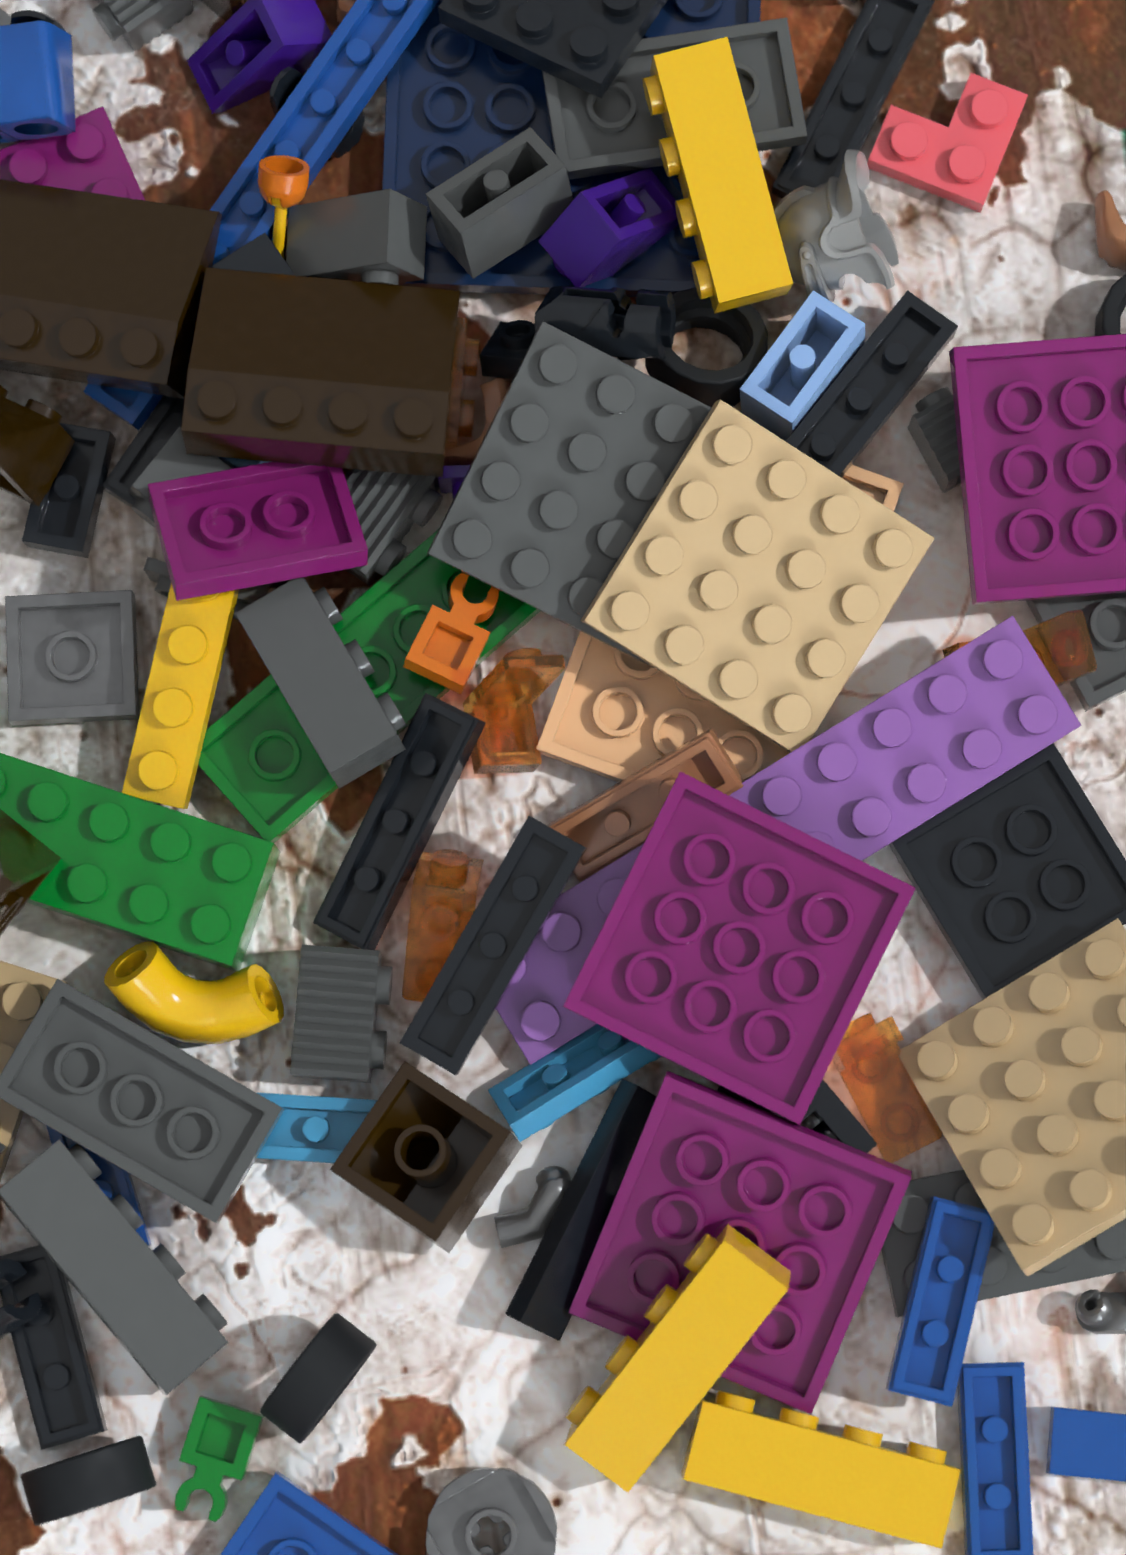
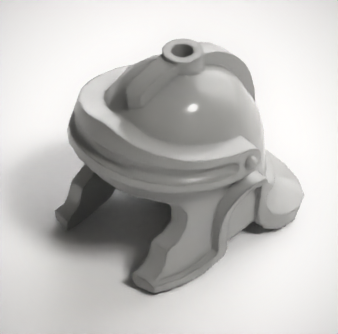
M848 149L846 151L839 178L835 176L829 177L828 182L815 187L801 186L786 195L774 209L793 284L799 283L804 285L807 297L814 290L829 301H834L835 290H843L845 274H855L866 283H879L886 286V289H890L895 285L890 266L899 264L897 247L888 224L880 213L872 212L865 194L869 184V168L867 159L860 150Z

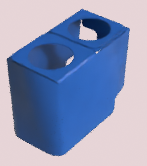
M32 21L0 26V144L67 135L76 132L72 35L46 21Z

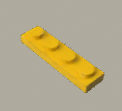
M171 583L122 793L151 802L188 809L239 589L176 601Z

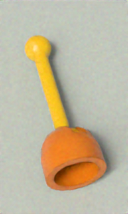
M273 155L259 161L258 187L259 193L268 204L275 206L272 243L284 258L287 208L299 204L304 198L309 183L310 167L308 163L296 157Z

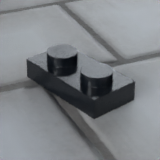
M59 423L75 443L39 507L32 503L30 504L22 542L30 548L88 558L104 492L103 483L107 479L116 438L110 431Z

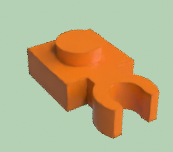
M463 572L454 579L448 596L450 612L432 605L405 658L403 666L459 694H462L490 636L489 631L475 624L482 623L490 618L499 597V590L491 587L483 602L477 604L468 602L464 598L463 592L469 575Z

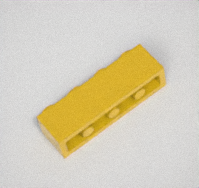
M728 36L653 55L650 68L651 76L642 79L643 89L651 116L661 114L667 138L659 139V149L667 176L678 175L684 199L676 200L675 208L683 237L694 236L700 260L691 262V268L699 298L705 299L710 297L715 314L787 295L793 285Z
M729 1224L726 1225L716 1239L708 1233L701 1238L683 1264L691 1272L676 1290L668 1284L663 1287L644 1314V1317L651 1322L637 1341L627 1335L619 1343L604 1366L611 1372L609 1377L598 1391H595L588 1385L565 1415V1418L572 1422L564 1445L627 1493L789 1289L791 1271Z
M717 1390L715 1402L705 1399L699 1402L681 1472L683 1480L942 1549L961 1471L952 1465L945 1464L947 1451L911 1441L908 1442L906 1453L881 1447L883 1434L845 1424L842 1436L817 1429L819 1417L781 1407L779 1418L776 1419L754 1413L753 1409L756 1400Z

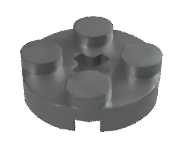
M477 1468L458 1476L440 1492L428 1516L426 1533L427 1554L554 1555L557 1535L556 1517L545 1493L532 1480L510 1468ZM489 1516L494 1523L504 1520L508 1524L511 1531L503 1536L506 1548L501 1552L495 1553L489 1545L479 1549L474 1543L473 1538L481 1531L478 1520Z

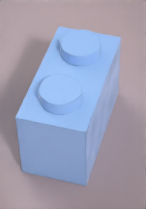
M813 290L740 388L741 413L786 441L865 344V323Z

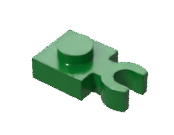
M199 1397L179 1461L197 1466L194 1477L185 1481L178 1489L175 1497L176 1510L185 1511L192 1492L202 1489L207 1491L213 1499V1506L208 1520L216 1522L222 1517L228 1503L227 1492L223 1486L224 1477L228 1476L241 1481L244 1479L264 1418L262 1414L209 1397Z

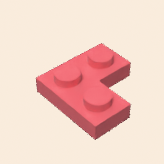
M970 73L949 127L891 105L868 159V168L981 213L1028 95Z

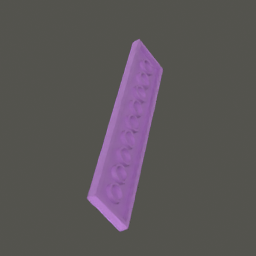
M1011 616L742 782L744 786L729 796L862 861L1082 725L1014 616ZM644 844L560 895L496 1007V1010L530 1065L596 1025V1023L564 1008L563 1005Z

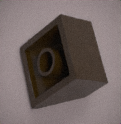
M404 1061L330 1170L447 1253H450L521 1149L522 1144L511 1131Z

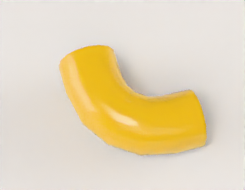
M145 941L134 945L122 953L111 964L104 976V984L123 1007L152 1031L183 1043L215 1045L257 1034L280 1023L284 1017V1006L277 985L270 974L257 964L250 965L219 980H197L182 974L175 968L157 944L153 941Z

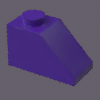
M248 0L187 62L212 114L222 113L270 91L275 77L288 66L295 68L303 74L314 62L332 34L315 0Z
M648 168L581 191L538 242L551 256L554 266L560 274L569 279L575 287H584L614 275L677 227L679 222L675 208L676 200L653 171Z

